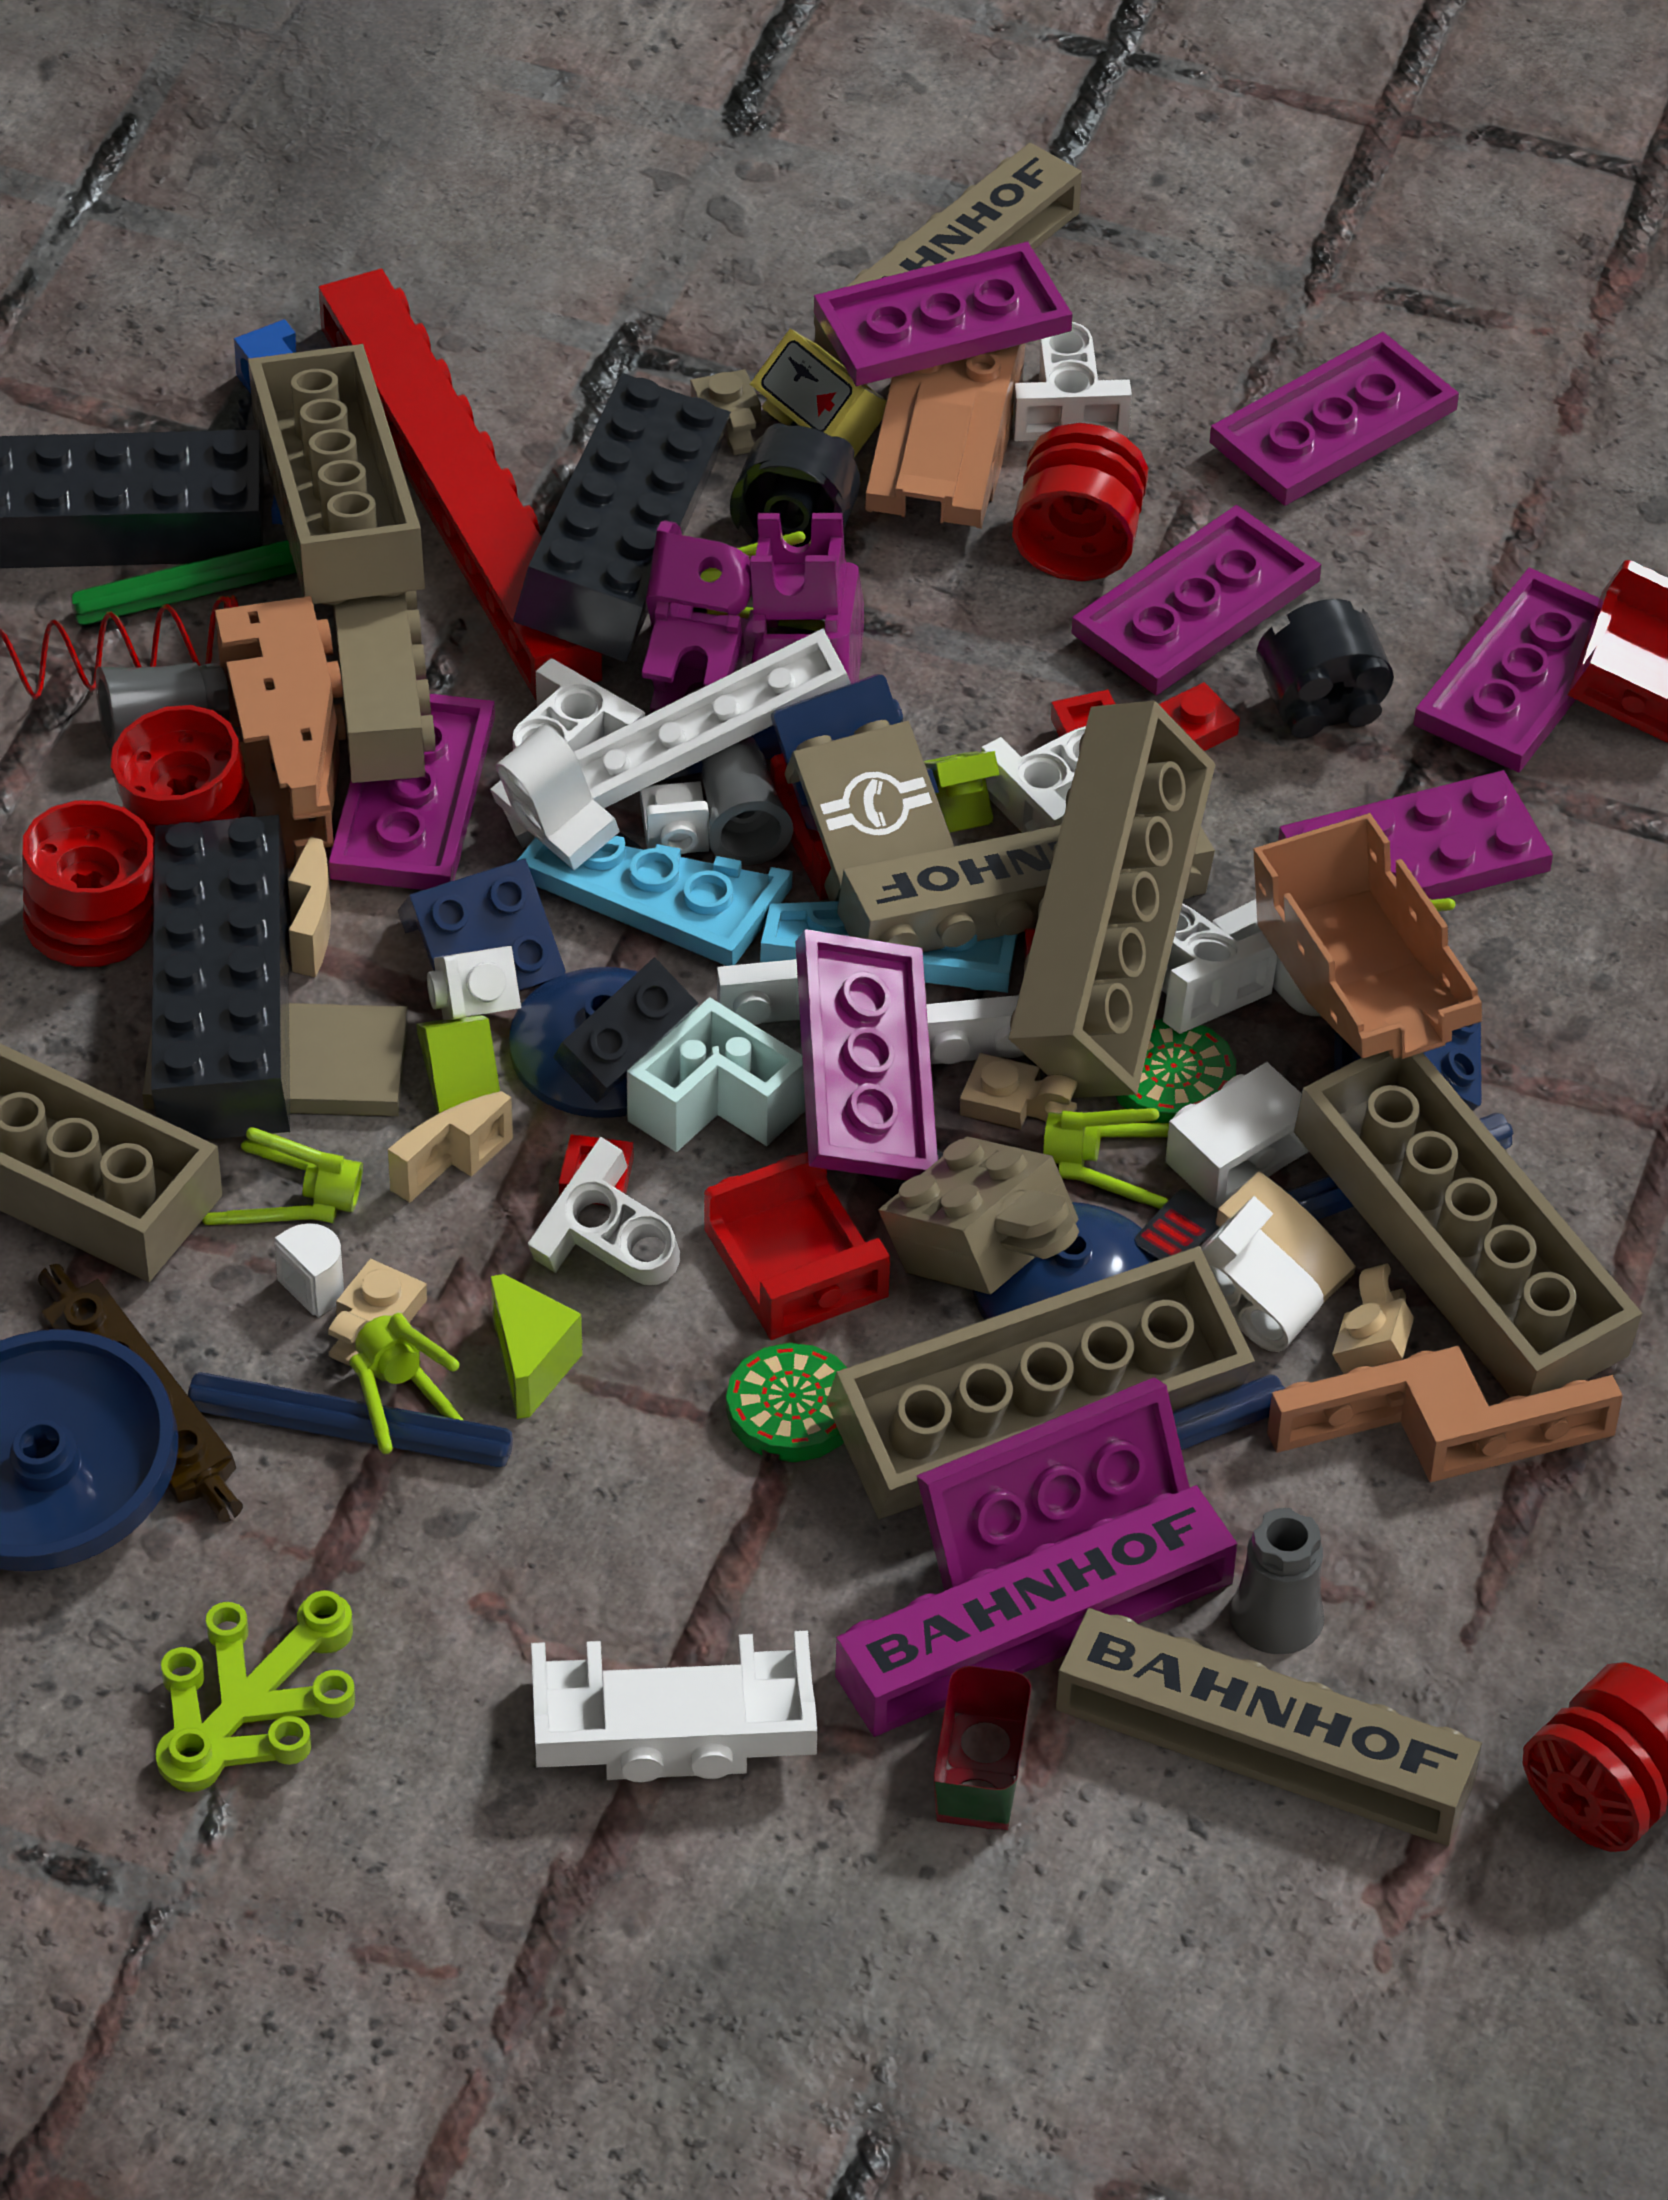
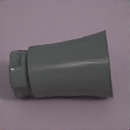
M196 662L141 668L98 667L96 670V696L100 723L107 746L111 751L126 727L142 715L163 707L193 705L214 710L226 720L230 718L228 683L224 669L220 667L219 663L198 666Z
M747 737L703 759L701 771L709 810V846L716 856L740 860L741 866L762 864L775 858L788 846L793 835L792 820L779 799L770 776L766 758L760 751V747L755 739Z
M1276 1508L1263 1515L1262 1524L1254 1530L1248 1541L1243 1574L1231 1601L1229 1616L1236 1634L1246 1644L1259 1651L1271 1654H1289L1300 1651L1312 1644L1323 1629L1325 1620L1321 1598L1323 1547L1319 1526L1312 1517L1299 1515L1292 1508Z

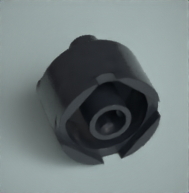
M774 424L768 427L764 435L751 448L731 494L730 514L736 528L739 530L741 525L746 533L753 538L751 544L757 543L759 539L758 513H779L782 535L798 531L805 534L804 542L792 545L794 547H802L811 540L812 513H842L844 531L860 490V474L853 459V447L841 437H831L824 432L809 427L787 426L785 424Z
M1326 599L1312 602L1288 613L1287 617L1290 624L1282 628L1278 633L1275 634L1271 626L1263 634L1256 650L1257 661L1279 714L1295 737L1309 738L1318 734L1326 726L1349 722L1354 727L1366 726L1374 722L1381 715L1382 707L1380 703L1385 699L1392 687L1394 674L1372 621L1363 608L1362 612L1354 610L1351 601L1343 599Z

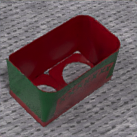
M977 1666L961 1667L951 1675L934 1772L936 1818L938 1822L994 1830H1008L1031 1695V1684L1024 1675L1014 1671ZM955 1713H962L955 1718ZM978 1723L998 1725L1008 1734L1010 1748L1007 1754L996 1762L981 1763L974 1761L962 1749L961 1738L964 1732L972 1725ZM947 1760L948 1763L954 1768H951L949 1770L946 1769ZM969 1780H982L992 1784L996 1789L962 1785V1783Z

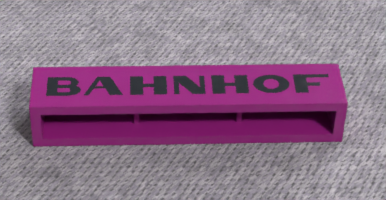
M1197 1485L1176 1494H1162L1152 1499L1145 1507L1116 1519L1106 1518L1089 1527L1086 1532L1057 1544H1043L1032 1550L1026 1557L998 1569L989 1568L981 1570L970 1577L967 1582L939 1594L922 1595L909 1603L907 1607L877 1620L868 1619L856 1623L844 1634L836 1637L835 1677L872 1736L876 1737L946 1706L950 1677L961 1667L977 1666L1023 1674L1065 1656L1088 1608L1108 1615H1122L1140 1624L1233 1584L1238 1543Z

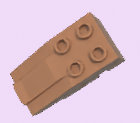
M1025 343L892 377L866 490L865 510L905 517L907 497L941 502L940 523L948 522L982 529L988 502L993 501L1011 432L1015 383H1023Z
M311 596L215 610L220 667L224 669L229 689L230 718L228 721L232 727H241L244 741L239 743L245 763V775L249 781L250 793L256 808L255 817L279 815L288 868H295L310 837L321 839L324 848L333 847L332 812L340 767L339 740H346L341 704L333 705L334 698L343 697L338 661L327 662L326 660L327 655H333L329 623L327 619H316ZM272 763L275 764L276 771H272ZM316 817V821L309 822L308 818Z
M1371 813L1253 848L1258 927L1306 1001L1362 1059L1388 1051L1393 1059L1399 1057L1404 1059L1445 1046L1447 1042L1452 1041L1453 1030L1482 1022V1002L1478 996V988L1448 946L1447 924L1402 859L1396 860V877L1391 872L1390 841Z

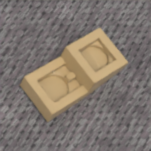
M310 837L288 879L291 922H293L289 929L292 972L316 978L328 946L331 928V904L327 857L323 841Z
M500 1091L466 1101L439 1113L404 1135L388 1149L390 1191L410 1203L451 1165L472 1177L513 1139L511 1097Z
M1258 1171L1218 1209L1216 1225L1221 1227L1255 1196L1273 1213L1260 1230L1315 1280L1323 1293V1300L1325 1302L1354 1274L1356 1266L1327 1230L1304 1207L1275 1182Z

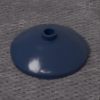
M592 967L575 970L547 981L535 989L523 1001L521 1008H518L511 1023L509 1049L512 1065L518 1078L533 1095L558 1110L574 1115L593 1118H612L628 1115L627 1076L596 1103L553 1057L561 1043L638 971L617 967Z
M1072 1202L1079 1218L1076 1222L1079 1233L1076 1240L1068 1248L1046 1259L1034 1257L991 1295L973 1290L974 1299L983 1319L987 1320L1160 1259L1137 1245L1135 1238L1142 1228L1130 1219L1100 1206Z

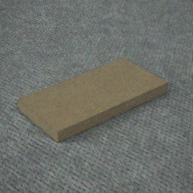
M289 1003L290 1113L399 1116L408 1027L407 1007ZM152 1028L142 1093L144 1109H155L151 1091Z

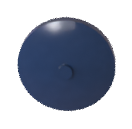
M56 1329L33 1331L0 1340V1569L11 1571L50 1570L89 1559L116 1545L144 1522L163 1497L176 1465L178 1454L177 1423L169 1397L161 1380L139 1355L126 1346L104 1336L89 1332Z

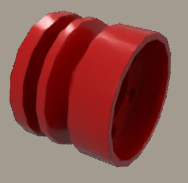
M1080 422L1057 426L1039 436L1029 452L1027 469L1023 476V489L1019 493L1013 518L1012 537L1020 554L1036 569L1060 579L1081 582L1105 578L1122 569L1133 552L1139 514L1142 511L1143 498L1147 489L1149 468L1141 450L1126 436L1101 425Z
M193 705L163 707L144 714L122 731L112 747L111 769L117 792L123 807L142 819L153 836V865L156 825L235 819L248 816L255 817L256 808L250 793V784L245 775V763L239 739L231 723L214 710Z
M75 800L53 806L33 819L23 835L22 851L23 929L32 946L48 958L74 967H102L123 961L141 949L152 932L153 836L145 822L124 807L105 801Z
M1626 1662L1607 1664L1569 1702V1708H1562L1523 1747L1522 1764L1527 1779L1544 1808L1562 1826L1591 1846L1608 1852L1628 1851L1666 1813V1807L1668 1806V1683L1649 1670Z

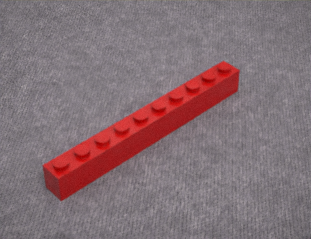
M382 268L318 286L321 329L332 348L363 344L402 470L535 700L537 701L536 671L550 658L594 683L602 681V655L604 654L513 622L528 566L542 539L538 520L530 505L523 506L520 502L511 471L508 468L501 469L498 465L489 434L486 431L479 432L476 428L473 412L467 397L464 394L458 396L453 389L451 374L446 362L442 358L436 360L431 352L430 339L422 323L415 324L412 320L404 291L400 287L394 289Z

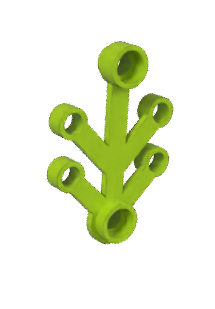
M324 1590L311 1594L298 1609L297 1626L248 1677L246 1676L243 1643L246 1641L249 1633L246 1611L242 1606L233 1602H222L214 1605L206 1615V1628L210 1643L216 1647L222 1703L202 1723L196 1691L202 1686L204 1681L202 1658L197 1651L187 1647H178L167 1652L161 1661L163 1684L171 1692L174 1729L164 1735L157 1746V1767L162 1777L173 1787L185 1792H197L210 1787L217 1780L225 1766L275 1760L282 1764L291 1765L307 1758L311 1751L310 1729L308 1724L299 1716L321 1714L328 1718H339L347 1715L355 1705L353 1679L343 1671L328 1670L317 1676L313 1686L283 1690L276 1689L312 1652L333 1653L341 1650L350 1642L353 1635L352 1611L348 1602L331 1591ZM319 1615H333L325 1619L317 1618ZM223 1622H234L238 1624L236 1627L230 1630H222L217 1628V1626ZM180 1667L193 1669L191 1673L183 1676L172 1673ZM333 1689L345 1693L338 1698H327L323 1695ZM277 1719L271 1724L268 1734L231 1737L243 1723ZM286 1736L300 1738V1741L292 1745H284L279 1742L280 1739ZM191 1751L200 1752L198 1755L192 1757H186L182 1755L186 1752Z

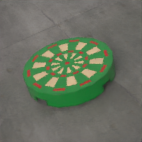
M1163 1018L1154 1021L1137 1095H1120L1115 1097L1118 1103L1125 1109H1157L1159 1111L1158 1119L1146 1121L1148 1123H1169L1183 1107L1189 1104L1200 1103L1220 1091L1231 1078L1236 1076V1058L1227 1041L1211 1028L1199 1025L1179 1034L1164 1023Z
M784 1343L760 1349L743 1359L730 1376L726 1395V1413L732 1432L748 1449L762 1455V1450L779 1454V1460L800 1462L826 1455L844 1443L826 1401L836 1372L847 1367L837 1356L813 1345Z

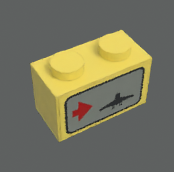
M791 328L750 383L752 387L767 398L761 407L775 419L787 426H790L795 421L800 426L819 430L831 437H841L853 447L854 457L883 419L887 402L886 399L867 384L855 386L844 365L818 344Z

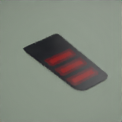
M1181 1189L1136 1235L1135 1241L1138 1246L1159 1259L1195 1248L1220 1228L1216 1225L1218 1209L1187 1189Z

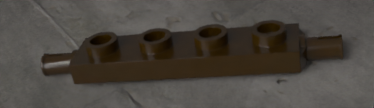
M60 1264L49 1265L53 1277L44 1268L38 1276V1282L54 1300L50 1307L42 1311L45 1324L49 1330L84 1331L114 1340L139 1355L161 1380L169 1397L178 1430V1454L174 1472L168 1485L169 1490L178 1502L181 1503L203 1497L220 1522L231 1521L228 1510L236 1518L242 1511L243 1504L225 1483L236 1470V1464L231 1451L98 1278L87 1285L76 1288Z

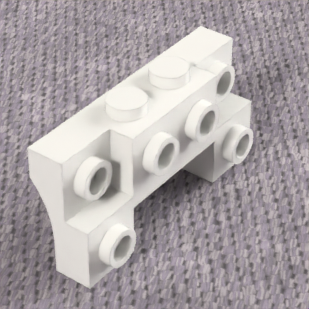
M794 1631V1650L754 1652L753 1634L739 1635V1665L603 1671V1679L601 1641L587 1642V1660L546 1661L545 1643H531L536 1768L606 1764L607 1780L628 1779L633 1782H648L660 1777L681 1776L717 1779L728 1774L747 1773V1758L817 1754V1720L808 1631Z

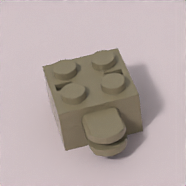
M965 1137L949 1145L938 1161L921 1175L904 1182L899 1188V1193L878 1209L906 1273L990 1295L1034 1257L1046 1259L1059 1254L1076 1240L1079 1233L1076 1225L1079 1218L1053 1156L972 1137Z

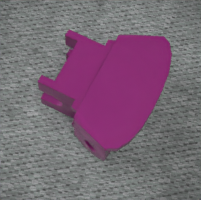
M758 513L759 539L756 556H751L750 569L754 614L753 633L759 634L754 641L751 664L811 635L767 634V623L770 627H778L779 620L825 619V633L847 672L850 682L859 681L864 632V600L858 566L846 562L842 513H812L811 540L802 547L791 546L783 539L779 513Z
M665 520L660 522L657 529L646 596L652 635L642 669V677L652 679L654 685L650 713L687 696L689 692L697 687H705L751 664L754 641L759 634L753 633L754 614L752 609L748 619L736 616L746 608L752 595L749 556L741 550L722 542L682 535L681 528L676 522ZM709 568H716L722 573L716 581L706 582L700 577L702 572ZM699 607L728 613V615L717 616L693 611V608Z

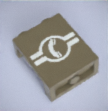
M887 720L870 722L858 728L852 736L833 741L828 735L814 737L804 741L797 746L796 751H793L784 774L788 784L801 781L828 857L831 870L826 878L824 887L829 901H839L843 869L954 847L909 720L889 725Z

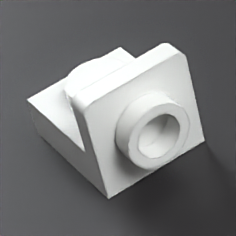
M700 781L651 785L640 790V806L647 849L655 848L656 844L680 848L681 854L709 851V810L707 802L703 800Z
M512 946L434 958L435 971L427 973L428 993L433 1009H442L443 1020L462 1019L469 1016L521 1008Z

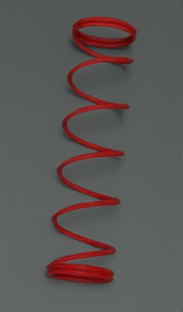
M234 595L231 597L220 596L213 605L205 664H211L216 623L215 610H218L221 602H224V609L239 607L237 598ZM163 604L156 617L150 667H156L160 626L165 610H168L173 616L192 661L201 666L177 612L170 605ZM107 612L101 621L92 686L89 684L64 627L57 620H50L43 637L36 694L28 683L7 634L0 629V635L7 646L27 693L31 698L37 700L43 691L48 642L51 628L54 625L58 628L65 641L84 686L90 692H94L96 689V670L98 667H101L104 635L109 618H112L118 626L135 667L141 668V664L121 620L113 612Z

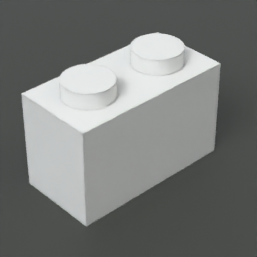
M1268 1062L1246 1075L1239 1074L1234 1076L1220 1091L1198 1104H1189L1183 1107L1169 1121L1166 1163L1209 1204L1215 1208L1222 1206L1258 1171L1269 1177L1309 1152L1294 1133L1302 1094Z

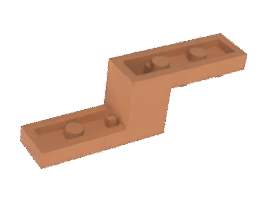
M1455 1346L1435 1352L1421 1351L1407 1359L1375 1367H1357L1346 1374L1311 1383L1297 1382L1283 1390L1272 1392L1267 1434L1276 1453L1401 1422L1431 1483L1615 1436L1623 1395L1613 1375L1590 1381H1572L1561 1388L1527 1397L1521 1395L1509 1397L1499 1404L1488 1406L1460 1347Z

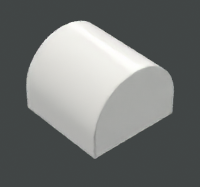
M307 1223L291 1227L276 1236L274 1246L278 1281L312 1315H316L319 1318L336 1306L337 1299L344 1292L341 1244L337 1235L325 1226Z

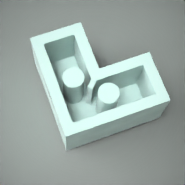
M711 997L703 1002L627 1071L628 1122L675 1152H678L717 1115L765 1146H768L805 1112L802 1055Z

